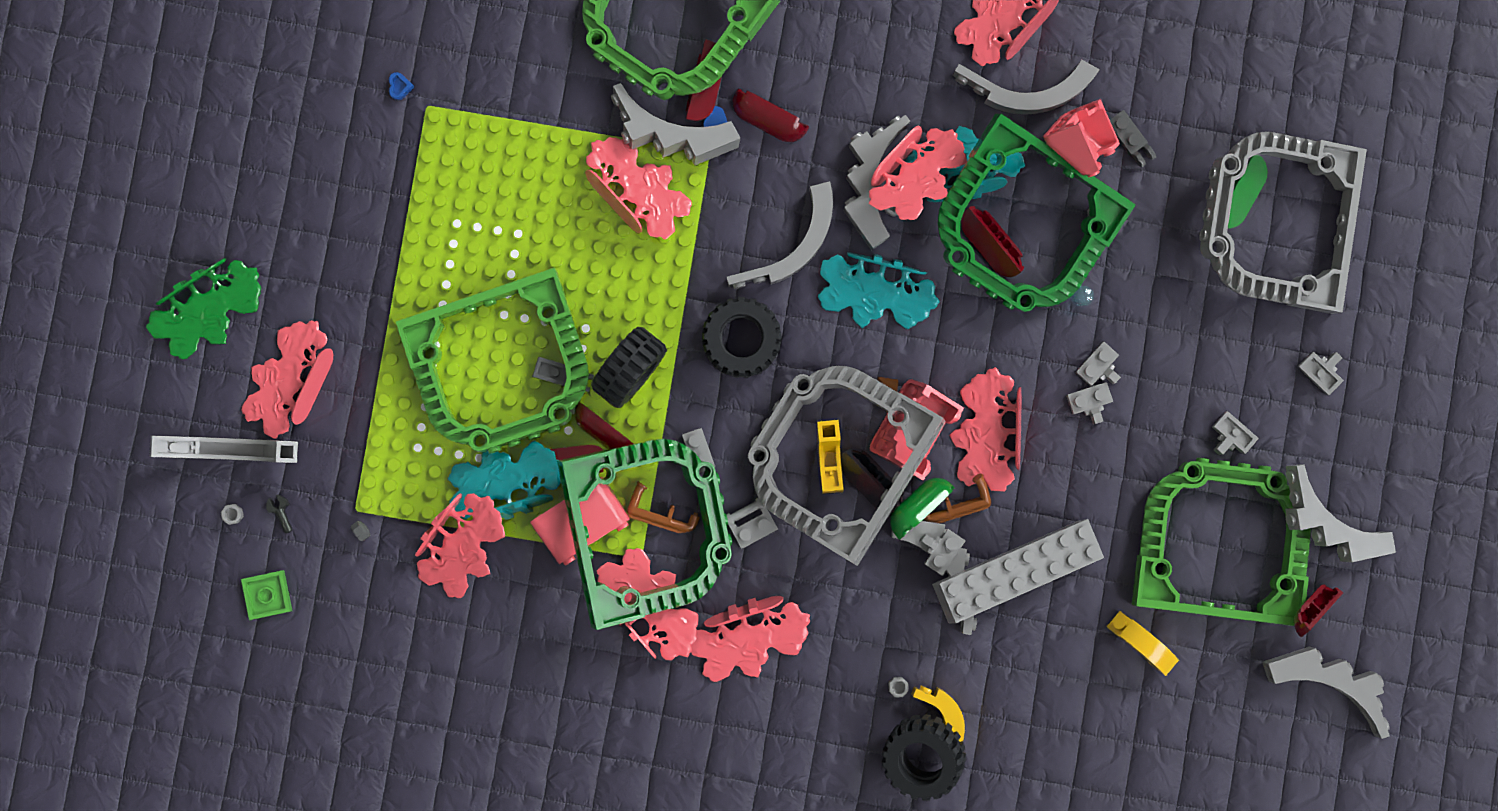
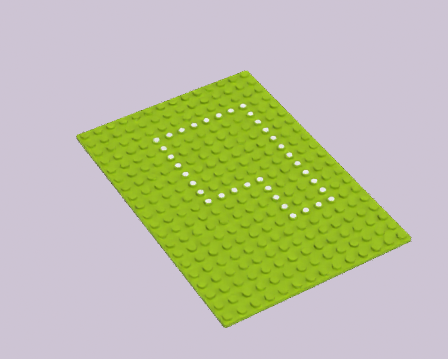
M428 106L423 122L356 501V511L431 524L434 518L449 506L450 499L459 490L448 480L452 467L455 464L466 462L480 467L482 464L481 452L473 450L470 445L456 443L447 439L430 422L413 370L410 368L396 321L555 268L558 272L587 360L589 373L594 375V377L619 343L637 327L645 328L665 344L667 352L660 364L623 407H613L593 391L591 379L588 380L587 384L590 387V391L585 392L580 400L581 403L634 444L662 439L709 160L694 166L692 160L687 159L684 149L663 158L660 151L657 152L655 150L653 142L637 147L638 157L636 165L638 167H643L645 164H655L657 167L670 165L673 179L667 185L668 190L681 191L692 202L688 216L673 217L675 232L665 240L661 236H650L647 232V222L642 218H637L642 226V232L636 233L592 187L586 177L585 171L592 170L603 179L601 169H593L586 163V156L592 152L591 142L596 140L604 142L609 137L623 139L622 137ZM605 163L601 164L602 168L605 167ZM609 165L607 168L608 177L613 174L614 168L612 165ZM614 176L613 179L617 180L619 179V177ZM610 182L608 184L609 188L618 197L624 194V188L621 184L617 182ZM628 200L622 201L634 214L637 208L636 204ZM646 210L642 214L647 215L649 211ZM519 293L497 300L495 305L489 307L482 305L476 307L477 310L467 314L461 312L442 319L444 328L436 345L442 351V358L436 364V369L449 409L454 418L465 427L483 424L494 429L533 416L543 411V407L548 400L563 393L564 386L532 377L538 357L562 364L565 363L552 325L543 323L537 315L538 308L524 301ZM551 308L546 309L544 317H552L554 310ZM434 349L426 351L425 357L427 359L433 357ZM574 408L571 410V420L566 425L560 426L561 430L554 433H549L548 431L540 433L541 437L533 440L528 438L520 440L521 444L513 447L508 445L502 446L498 452L509 454L511 462L516 463L520 459L523 449L532 441H536L542 444L544 448L549 449L581 445H596L603 450L608 449L578 426L574 416ZM564 409L556 411V419L559 420L565 417ZM479 436L476 439V445L481 447L485 444L484 436ZM658 462L616 472L615 479L609 486L626 512L637 481L647 487V490H644L638 508L650 511ZM604 469V472L599 473V477H605V476H606V470H605V469ZM538 477L531 480V489H533L532 485H537ZM542 478L540 483H545V479ZM523 483V486L525 488H528V485L526 483ZM560 483L558 488L554 490L541 486L535 493V496L549 494L553 496V500L533 507V512L525 514L520 511L513 513L514 518L507 520L502 518L501 524L504 527L505 536L543 542L530 522L565 500L562 484ZM516 489L510 495L512 502L528 498L527 492L523 489ZM493 499L494 508L507 504L504 499ZM450 516L443 526L458 528V523L455 518ZM470 516L469 518L463 520L471 521L473 520V516ZM630 517V520L627 521V527L619 532L617 529H614L588 547H591L592 551L622 556L625 555L627 549L634 550L640 548L644 551L648 523ZM460 521L461 527H464V523Z

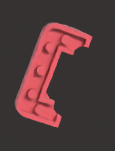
M1101 99L1064 113L1043 136L1046 144L1080 174L1087 175L1088 177L1095 176L1100 172L1099 170L1102 165L1101 162L1096 161L1100 155L1106 157L1115 153V148L1120 144Z
M913 379L905 382L899 392L943 417L947 424L957 422L964 409L929 385ZM902 413L895 416V422H901L904 419V414ZM886 415L870 444V451L902 469L913 451L906 446L903 430L895 429L889 423L888 416ZM936 439L913 475L921 480H924L931 470L930 461L926 457Z
M598 484L588 500L579 502L583 524L587 527L589 538H587L588 546L614 529H617L619 532L628 526L627 521L630 520V517L609 484ZM563 500L530 523L558 564L563 563L566 566L575 560L574 555L576 552L566 503Z

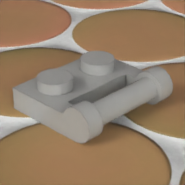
M756 498L755 502L731 515L730 513L726 514L728 525L741 549L778 530L768 509L761 503L759 498ZM761 509L763 514L739 527L736 526L735 521Z

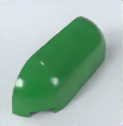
M1260 155L1250 157L1245 174L1235 180L1228 228L1237 227L1244 221L1266 182L1268 174L1267 165Z
M931 478L923 482L893 511L891 528L895 536L899 540L902 539L912 528H915L955 487L949 481L942 478Z

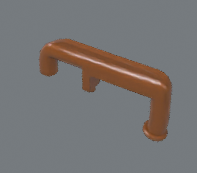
M980 473L973 478V482L978 487L980 497L952 506L949 498L946 497L944 500L947 509L931 513L924 520L933 523H943L989 508L991 498L983 478L984 475Z
M637 481L627 509L629 517L676 533H686L696 528L700 518L698 513L691 514L689 522L684 523L672 519L674 505L669 507L667 516L638 508L644 490H647V487Z

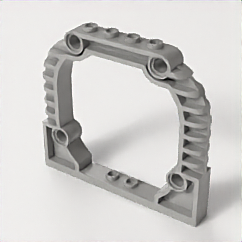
M1259 132L1243 138L1231 148L1227 155L1217 158L1209 172L1210 186L1206 192L1207 206L1203 212L1204 225L1199 238L1201 241V254L1205 258L1210 259L1213 270L1217 272L1222 283L1232 291L1243 296L1330 314L1342 313L1367 149L1324 140L1313 141L1275 132ZM1254 155H1268L1306 163L1313 175L1324 174L1335 190L1343 191L1340 213L1336 220L1338 226L1333 240L1335 247L1331 269L1323 270L1316 277L1312 275L1298 276L1290 282L1255 275L1244 270L1234 260V241L1227 233L1235 180L1245 174L1250 157ZM1321 160L1324 163V168L1321 166ZM1225 161L1229 164V170L1225 167ZM1213 243H1214V244L1216 245V247H1217L1216 252H1214L1213 249H1212V244H1213ZM1303 282H1304L1305 285H1306V289H1305V290H1304L1303 287H1302V283H1303Z
M831 366L818 370L810 376L800 374L793 379L792 383L786 385L782 399L775 403L772 415L763 422L761 433L752 440L748 459L754 465L753 481L757 496L771 513L858 566L946 421L933 411L896 392L858 369L847 366ZM804 382H808V388L804 391H801V384ZM843 388L852 391L888 412L889 423L895 429L903 430L906 446L913 451L900 472L897 471L894 475L891 488L889 490L886 489L880 499L882 502L870 522L864 519L844 522L834 514H828L822 519L788 499L778 490L772 474L779 462V454L776 448L802 406L816 402L825 389ZM897 414H904L903 421L895 422ZM764 452V459L757 462V455ZM832 521H837V528L834 531H829V524Z

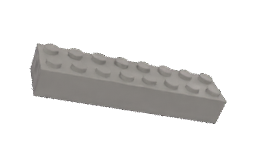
M1084 519L932 585L948 623H958L1101 560L1104 556L1089 520Z

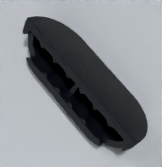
M852 448L846 450L840 457L843 474L878 509L882 502L880 500L882 494L886 489L889 490L893 484L892 478L865 451L859 452L852 450ZM904 492L888 516H892L893 511L904 501Z

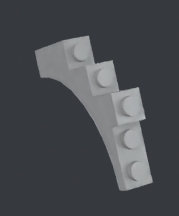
M621 83L613 86L611 99L615 107H619L621 111L620 116L623 121V132H621L625 144L629 143L631 149L653 141L655 150L657 152L660 151L663 158L684 149L687 159H691L695 166L739 148L740 136L732 121L708 127H686L668 123L641 108L628 95Z
M906 115L902 118L897 116L889 122L890 126L886 129L879 128L872 134V138L868 132L864 134L859 132L850 139L852 142L849 148L861 166L856 164L850 168L846 179L858 195V198L853 196L847 200L843 211L871 251L890 237L882 223L878 209L869 204L871 200L869 190L875 188L871 186V180L886 148L899 133L909 126L910 120Z
M1305 465L1286 466V479L1290 489L1289 498L1293 506L1292 508L1285 509L1286 523L1289 530L1312 528L1311 536L1315 546L1337 544V554L1341 562H1356L1396 553L1392 532H1363L1337 520L1325 509L1315 495L1308 480Z
M921 521L900 540L907 541L927 552L929 546L921 542L923 536L927 534L933 539L936 536L941 538L947 529H945V524ZM891 531V537L898 539L893 531ZM961 548L947 568L946 573L949 577L964 571V567L968 566L970 554L967 553V549ZM972 616L962 620L960 632L971 635L972 630H976L977 618Z
M1306 647L1262 662L1268 681L1271 683L1309 680L1335 688L1347 696L1359 708L1368 721L1374 736L1381 739L1389 737V724L1386 718H1383L1381 712L1383 706L1380 699L1376 697L1384 693L1382 688L1384 687L1383 680L1377 673L1368 671L1352 677L1353 669L1349 662L1337 659L1321 664L1323 662L1322 655L1319 650L1313 647Z

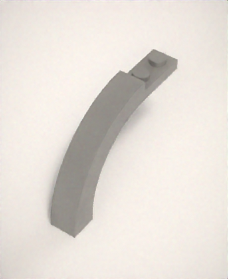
M1081 59L1075 70L1064 81L1050 89L1034 93H1019L1003 89L960 64L953 76L958 83L962 85L968 84L973 87L974 92L977 94L987 95L988 97L984 104L992 108L1013 114H1037L1056 109L1074 99L1094 79L1099 69Z
M830 181L810 186L809 191L812 200L811 224L805 238L796 250L775 264L728 276L727 282L729 287L733 286L734 289L745 287L747 282L753 281L754 284L764 282L766 277H769L770 284L772 285L791 277L811 261L820 249L831 222L833 196Z
M150 436L149 457L297 463L298 442Z

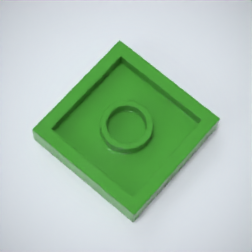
M284 570L241 579L249 620L292 611Z

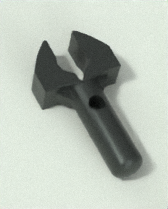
M276 495L280 502L278 508L274 506L272 498H269L266 504L268 513L273 512L277 514L284 532L290 533L292 527L285 513L286 506L290 505L288 499L281 495Z

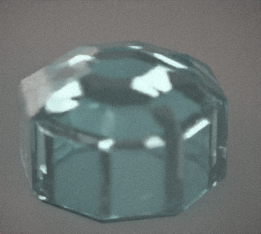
M1081 286L1073 294V301L1078 306H1087L1094 299L1093 290L1088 286Z

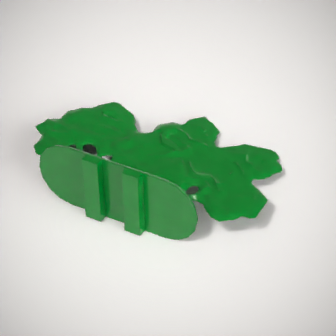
M226 258L206 270L200 269L190 275L193 279L188 282L184 280L173 286L175 289L173 292L156 303V305H161L170 300L171 307L167 311L155 310L150 312L149 324L146 325L147 330L154 338H170V354L178 356L180 359H187L197 350L200 337L205 338L211 344H226L227 334L225 330L228 329L230 323L226 312L234 310L245 314L258 310V297L261 294V286L257 281L259 277L257 268H247L242 261L234 260L228 266L227 274H215V269L226 262ZM232 274L234 278L231 279L228 275ZM207 276L213 281L211 290L204 294L199 293L193 283ZM218 279L221 282L225 279L231 282V285L228 287L223 286L218 282ZM215 284L219 286L217 291L214 288ZM188 287L192 295L187 303L183 304L177 301L174 296ZM175 309L178 310V312H179L178 315H175V313H174V310H175Z

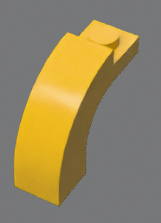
M839 420L817 422L822 494L843 492Z
M1121 611L1108 624L1107 628L1134 648L1150 665L1166 676L1179 661L1157 638Z
M922 685L920 688L914 687L911 695L937 707L942 714L943 723L945 725L947 723L953 726L951 730L953 732L957 731L961 736L959 742H963L965 733L964 718L953 698L938 687H936L934 695L931 694L932 690Z

